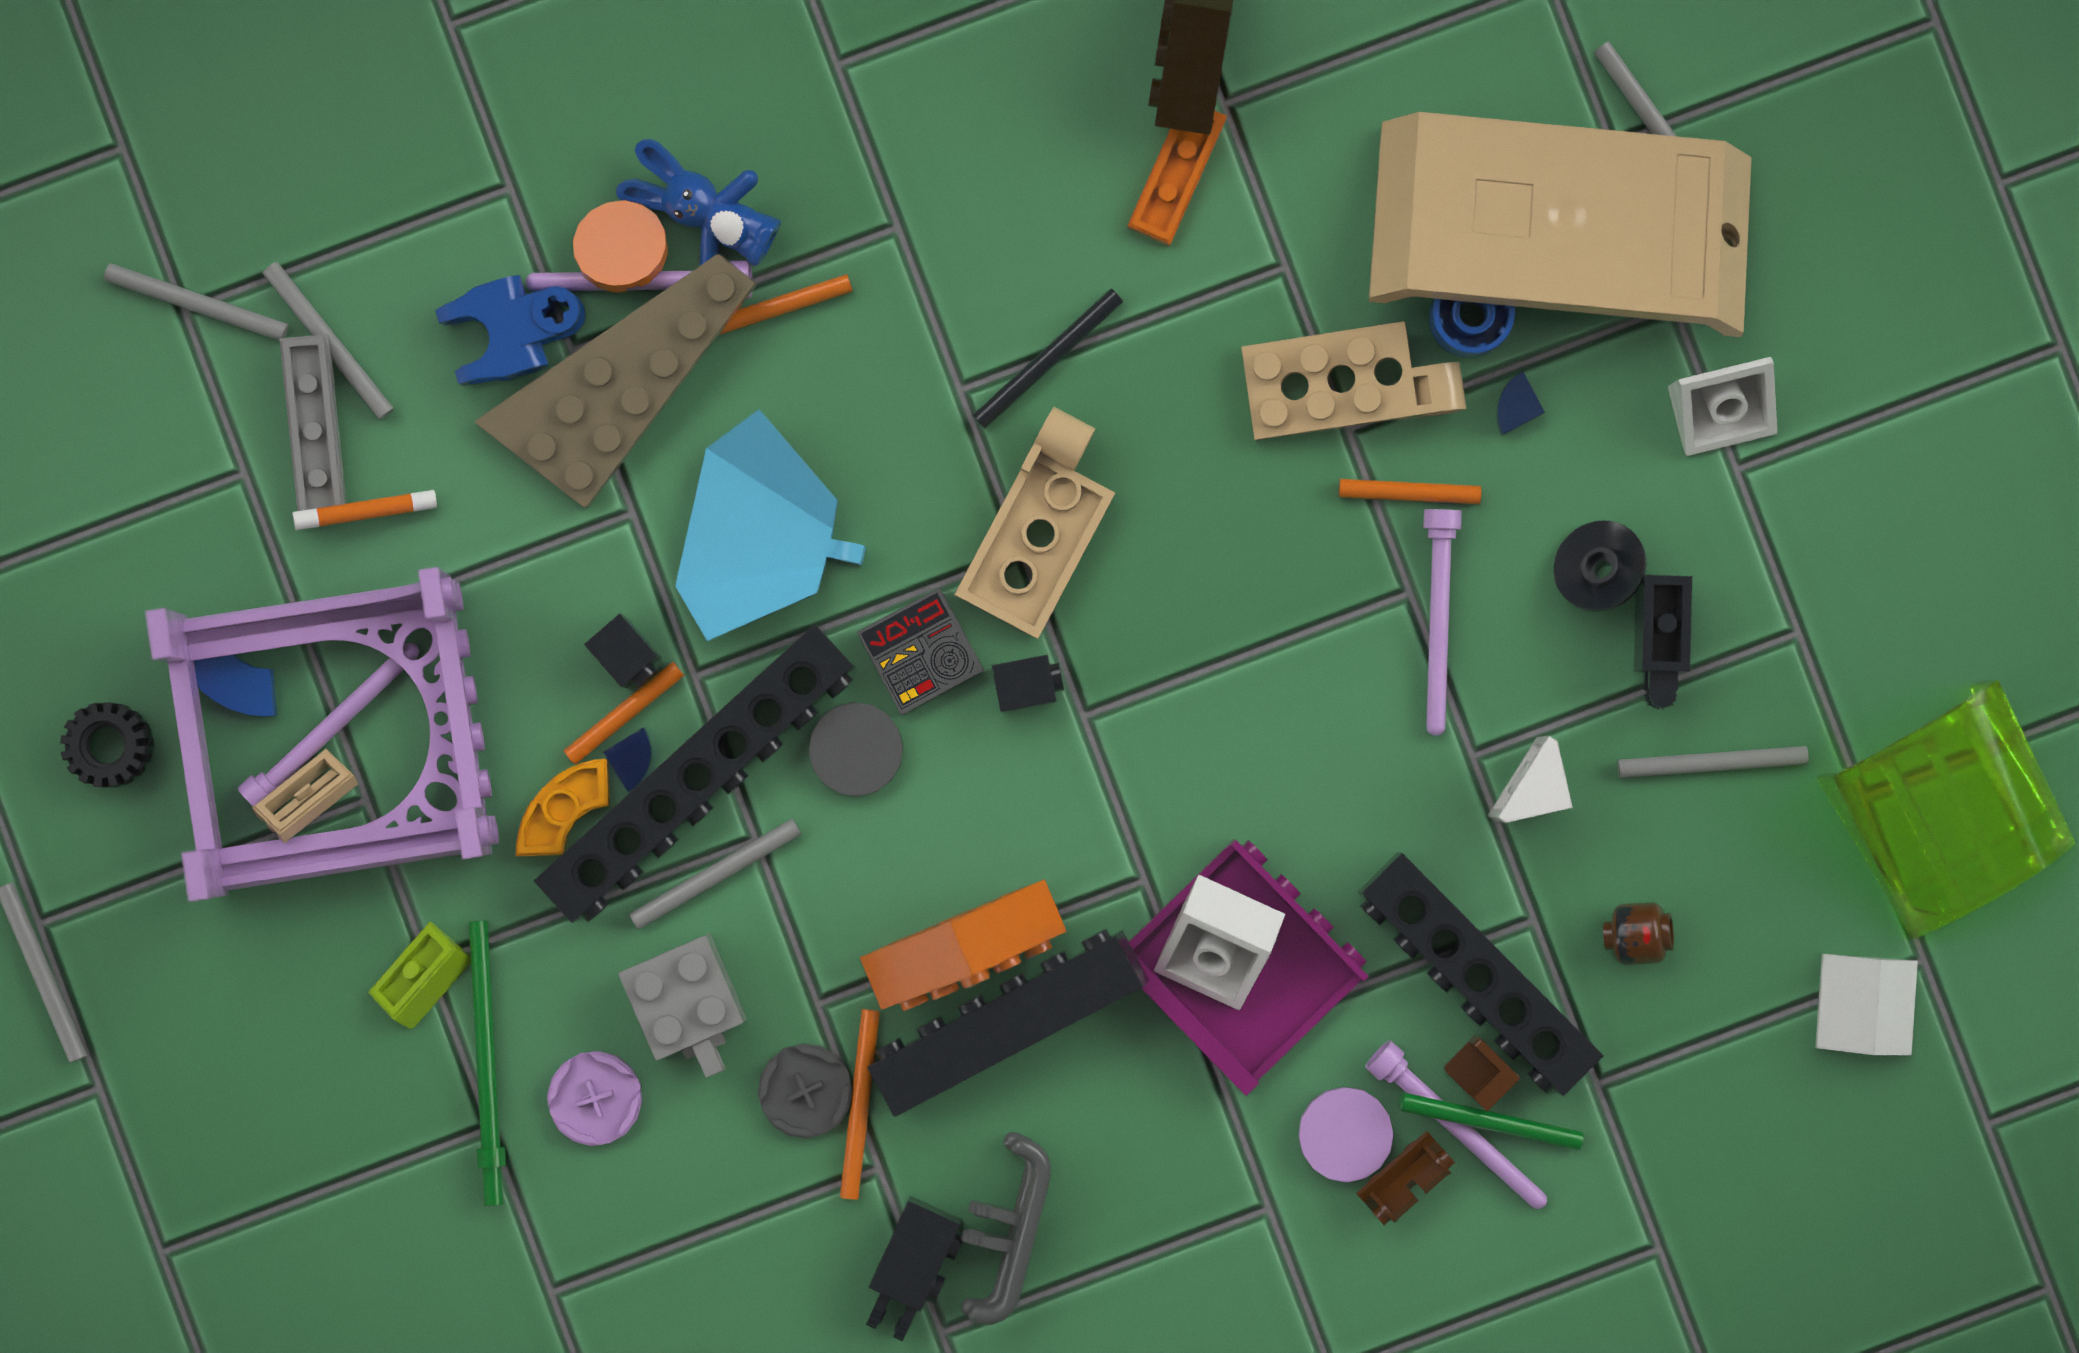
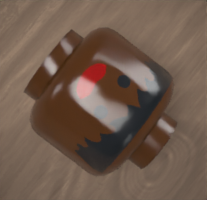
M1655 902L1618 905L1612 914V921L1603 923L1605 949L1614 950L1617 960L1623 965L1661 963L1666 956V952L1674 950V928L1671 913H1664L1661 906Z

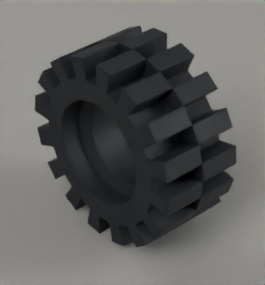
M110 702L89 704L86 709L76 711L74 713L76 717L73 720L67 721L64 728L68 729L66 735H61L60 744H65V751L61 752L63 760H68L70 765L66 768L69 772L77 774L79 776L78 780L85 784H92L94 787L127 785L134 781L133 778L135 776H141L146 770L143 766L146 762L151 761L153 754H149V747L154 746V740L148 736L147 731L151 730L147 722H143L140 719L142 715L139 712L129 709V706ZM105 726L117 729L124 739L122 755L116 761L108 764L98 761L90 749V741L93 734Z

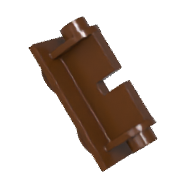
M1426 1131L1416 1141L1410 1143L1381 1172L1372 1176L1368 1183L1356 1194L1384 1226L1391 1220L1396 1223L1405 1212L1419 1201L1410 1189L1418 1184L1427 1194L1447 1175L1451 1174L1449 1168L1455 1162L1431 1134Z

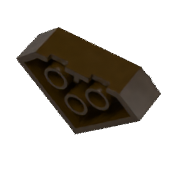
M1165 0L1154 65L1164 68L1162 79L1152 78L1148 103L1149 107L1157 108L1155 126L1211 135L1233 0Z

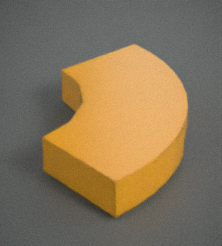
M608 759L591 760L572 766L552 778L530 802L521 820L516 841V856L562 855L566 850L567 837L577 820L591 810L610 806Z

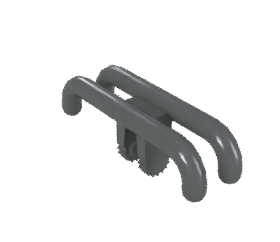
M1016 1132L1006 1134L1003 1140L1006 1149L1012 1151L1016 1156L1023 1157L1025 1162L1014 1209L975 1200L970 1201L968 1209L975 1216L987 1219L992 1218L1010 1224L1007 1236L985 1233L977 1229H963L961 1240L966 1243L1003 1251L991 1294L982 1299L966 1298L961 1303V1310L964 1315H967L971 1322L976 1324L993 1325L1005 1320L1014 1312L1020 1300L1051 1179V1164L1047 1153L1038 1143L1033 1142L1031 1138Z

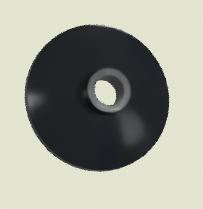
M1606 520L1590 522L1571 532L1560 545L1554 560L1553 572L1555 583L1563 597L1580 609L1593 612L1611 610L1628 601L1637 592L1642 584L1643 575L1646 574L1647 557L1642 542L1627 526ZM1606 565L1612 566V570L1607 576L1603 578L1598 577L1600 568Z

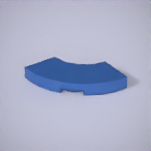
M237 655L194 661L198 688L215 702L236 712L248 715L277 716L273 669L254 667L240 659Z

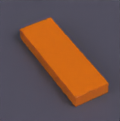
M1217 111L1214 112L1211 135L1170 129L1127 228L1167 246L1171 245L1227 119L1226 115Z

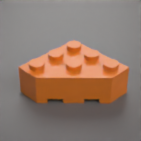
M1043 879L892 942L859 958L881 1010L900 1003L902 1010L905 1011L927 1002L929 999L926 993L930 992L932 999L935 1000L958 990L957 981H960L963 989L990 978V967H993L996 974L1022 963L1018 955L1024 952L1026 959L1050 950L1053 948L1050 939L1067 931L1047 883Z

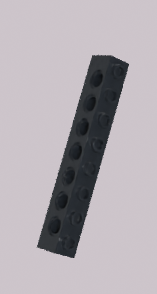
M814 624L542 872L534 882L571 923L577 922L581 917L590 922L609 904L604 899V896L616 885L625 890L644 872L638 866L651 853L660 858L679 840L673 834L686 821L695 826L714 808L708 801L721 789L728 795L749 776L743 770L757 757L762 763L770 758L784 744L778 738L792 725L797 731L804 727L818 713L817 709L813 706L827 693L832 699L839 695L853 681L848 673L855 666L824 632ZM799 668H810L815 673L816 686L810 693L799 695L791 687V676ZM767 699L776 701L781 708L780 720L771 727L761 725L756 718L757 706ZM731 731L741 733L746 740L745 752L736 759L728 758L721 749L722 738ZM695 763L706 765L711 773L709 785L701 791L692 789L686 780L688 769ZM660 795L669 796L676 805L674 817L666 823L656 820L651 811L653 801ZM625 827L635 829L640 835L641 844L634 854H625L617 846V835ZM590 859L600 861L605 867L606 876L599 886L587 884L582 877V867Z

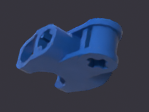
M520 275L504 277L476 286L463 296L435 310L439 324L442 323L443 326L457 325L466 321L476 320L482 322L489 332V345L484 355L480 359L455 370L458 384L462 386L492 381H511L547 368L549 364L543 345L571 337L578 333L583 327L586 318L585 307L581 299L566 288L559 286L548 287L526 295ZM558 301L565 307H569V310L563 313L564 321L561 323L549 317V314L555 312V303Z

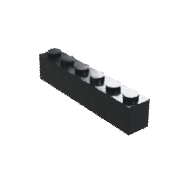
M1104 929L1083 940L1081 943L1085 950L1068 958L1064 950L1040 963L1043 970L1040 974L1027 980L1025 974L1020 973L998 986L1002 994L988 1001L981 994L957 1007L961 1015L945 1023L942 1016H939L917 1028L916 1030L920 1037L904 1045L901 1038H897L877 1049L875 1052L879 1059L875 1060L867 1068L892 1115L896 1117L1142 988L1149 981V978L1123 930L1110 936L1107 929Z

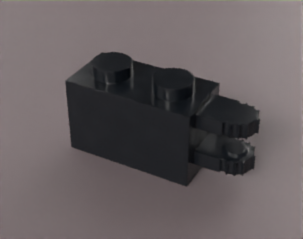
M1643 575L1642 584L1636 592L1634 672H1644V701L1647 702V706L1656 708V710H1659V708L1664 709V707L1670 705L1673 706V702L1677 701L1675 698L1678 696L1676 695L1678 690V673L1690 672L1693 576Z
M912 1196L909 1197L869 1285L870 1289L880 1294L868 1318L867 1326L876 1329L877 1325L881 1324L886 1313L888 1301L892 1298L907 1305L903 1315L898 1318L893 1338L903 1342L917 1310L921 1312L926 1300L934 1304L941 1291L946 1277L938 1274L945 1257L951 1260L955 1259L963 1242L961 1240L962 1233L958 1231L961 1224L960 1218Z

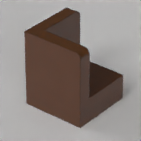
M1476 1035L1444 1065V1071L1487 1112L1520 1079Z

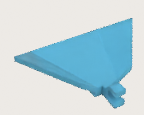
M760 409L708 446L702 464L675 587L707 641L817 594L828 558L863 565L866 551L865 545L832 539L838 500Z

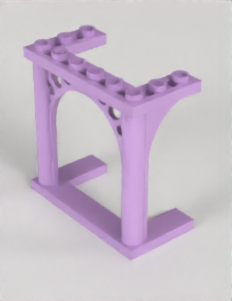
M439 567L418 570L419 582L399 587L187 618L185 614L166 608L145 611L152 659L166 662L169 667L196 851L182 853L189 901L228 896L229 890L460 854H462V859L493 854L491 845L499 844V834L495 816H487L484 798L492 797L489 771L488 769L480 770L477 751L485 750L481 722H472L470 705L477 704L478 697L474 676H465L463 658L471 657L467 629L458 630L456 611L464 610L459 582L456 583L455 579L452 580L450 575ZM402 624L394 637L393 643L386 644L382 641L379 630L385 629L393 632L392 625ZM425 628L429 630L432 634L430 650L418 660L408 659L404 654V643L407 637L417 629ZM368 629L367 635L360 634L357 631ZM336 640L360 643L381 651L392 658L408 673L419 689L427 708L430 725V745L427 760L419 780L412 791L397 807L373 822L354 828L292 837L285 844L278 839L222 848L194 661ZM439 655L440 661L435 666L434 675L440 674V678L435 683H428L424 677V667L434 662ZM445 692L447 703H437L438 699ZM438 712H445L447 714L448 721L445 725L440 726L435 722V715ZM451 732L453 743L442 737V735ZM449 755L453 759L452 762L448 761V765L454 773L458 774V780L453 776L439 772V757ZM433 782H441L448 785L457 797L455 808L450 811H441L434 808L426 798L425 790L427 786ZM418 805L420 810L427 817L431 818L432 821L421 823L422 817H418L416 820L408 822V811L412 806ZM393 821H396L398 827L387 828Z

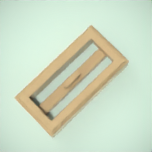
M325 749L254 805L252 809L261 821H264L267 827L272 832H275L278 838L285 844L357 786L358 782L355 776ZM331 768L330 771H328L325 775H323L320 779H318L315 783H313V784L310 786V783H311L312 781H314L317 777H319V776H320L322 773H324L327 769ZM295 796V799H293L275 815L272 814L282 805H284L287 801H289L292 797Z

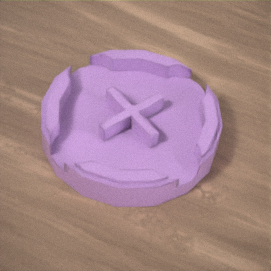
M600 1050L583 1052L564 1062L552 1077L547 1093L548 1108H550L552 1120L558 1130L572 1141L589 1146L611 1143L625 1135L638 1119L643 1102L641 1082L632 1066L619 1056Z
M1341 1087L1325 1090L1310 1101L1301 1115L1298 1137L1302 1154L1315 1171L1331 1180L1351 1182L1365 1179L1381 1168L1391 1151L1393 1129L1390 1116L1378 1099L1362 1089Z

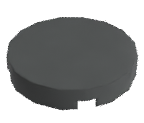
M856 702L836 706L823 715L811 733L809 756L813 770L824 785L840 794L862 796L877 792L892 781L901 765L903 743L899 729L890 716L871 704Z
M801 1043L785 1047L769 1060L760 1075L758 1097L762 1110L773 1127L788 1136L808 1139L827 1133L842 1121L851 1104L853 1086L849 1070L837 1054L822 1045Z

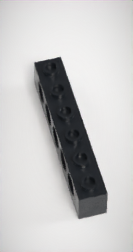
M1397 852L1358 891L1366 899L1360 907L1379 926L1387 920L1399 932L1393 940L1412 959L1420 954L1432 966L1427 974L1441 989L1448 993L1454 988L1466 1000L1460 1007L1478 1026L1481 1027L1487 1021L1499 1033L1493 1041L1513 1061L1521 1055L1533 1067L1527 1075L1546 1094L1554 1089L1557 1093L1564 1096L1604 1057L1403 853ZM1416 896L1422 904L1421 916L1414 922L1406 923L1398 915V905L1403 898ZM1440 930H1450L1456 940L1455 948L1446 956H1437L1431 947L1432 938ZM1473 964H1484L1489 972L1488 982L1481 989H1470L1465 982L1467 969ZM1516 997L1522 1005L1521 1016L1513 1023H1504L1498 1014L1499 1006L1506 998ZM1542 1031H1550L1555 1037L1554 1050L1547 1056H1536L1532 1049L1534 1037Z

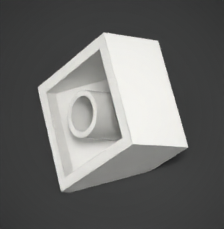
M1198 875L1156 963L1154 972L1240 1011L1272 951L1285 914Z

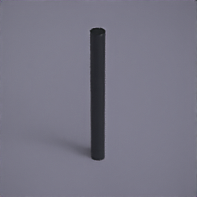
M1110 288L973 414V417L979 424L986 429L1123 303L1120 296Z

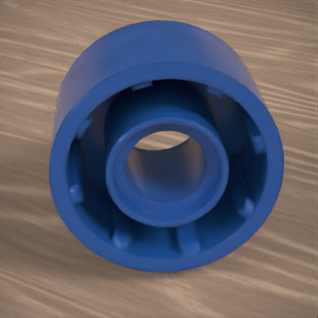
M1433 298L1429 309V326L1436 342L1448 353L1462 358H1476L1493 351L1506 339L1515 319V306ZM1467 303L1479 306L1484 316L1482 325L1478 327L1465 325L1459 315L1460 307Z

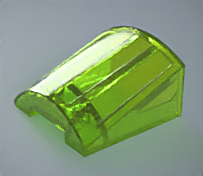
M1998 679L1978 681L1972 684L1970 687L1973 692L1972 696L1858 763L1838 773H1821L1816 776L1911 939H1916L1939 929L1997 899L2048 867L2076 844Z

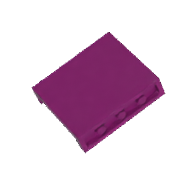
M1233 839L1131 938L1129 943L1149 978V981L1142 987V990L1247 1096L1259 1084L1258 1080L1361 980L1365 981L1369 976L1361 969L1367 961L1348 942L1340 947L1328 935L1334 927L1315 908L1307 913L1295 901L1301 893L1282 874L1274 879L1262 867L1268 859L1249 840L1241 845L1237 840ZM1198 875L1285 914L1272 951L1240 1011L1154 972L1156 963Z

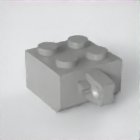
M711 933L618 973L656 1061L682 1050L686 1060L694 1056L697 1057L706 1078L725 1070V1065L717 1046L726 1043L722 1032L744 1023L747 1018Z

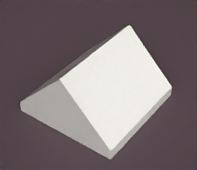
M1771 357L1679 379L1668 386L1686 456L1777 434L1774 362Z
M1550 736L1536 737L1487 817L1496 822L1507 823L1572 808L1559 746L1555 739Z
M1822 954L1815 1048L1869 1055H1911L1918 961Z

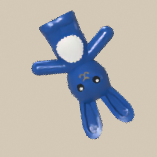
M646 138L636 144L635 154L640 163L663 180L667 187L664 188L635 178L622 181L616 188V194L620 200L642 204L648 209L665 211L674 222L681 226L701 228L700 265L716 254H719V242L727 248L737 251L752 266H758L762 262L779 231L781 221L772 216L757 212L747 205L738 203L742 197L757 185L758 176L753 170L743 171L717 194L715 186L707 177L697 172L685 170L659 142Z

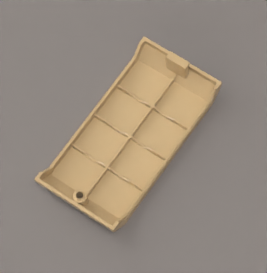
M1416 112L1383 121L1380 132L1368 302L1387 304L1388 302L1408 297H1424L1705 324L1722 333V336L1742 337L1744 333L1751 157L1726 141L1427 112Z

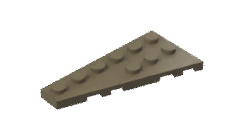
M716 254L474 422L581 506L589 508L758 283L721 254Z

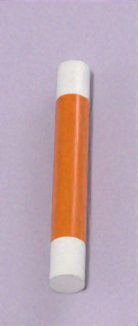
M428 490L295 511L292 514L295 531L434 509L437 508L435 491Z

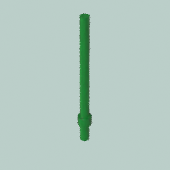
M488 920L469 921L481 1148H477L476 1151L477 1168H482L484 1206L503 1204L501 1167L506 1166L505 1147L500 1146Z

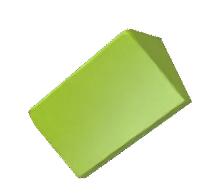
M430 921L368 993L394 1021L409 1029H413L471 964V956Z

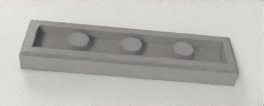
M329 334L280 338L297 511L346 504Z

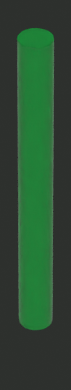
M1402 1092L1399 1099V1111L1575 1150H1580L1583 1144V1132L1496 1112H1487L1478 1108Z

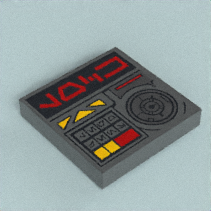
M940 588L857 631L901 715L984 671Z

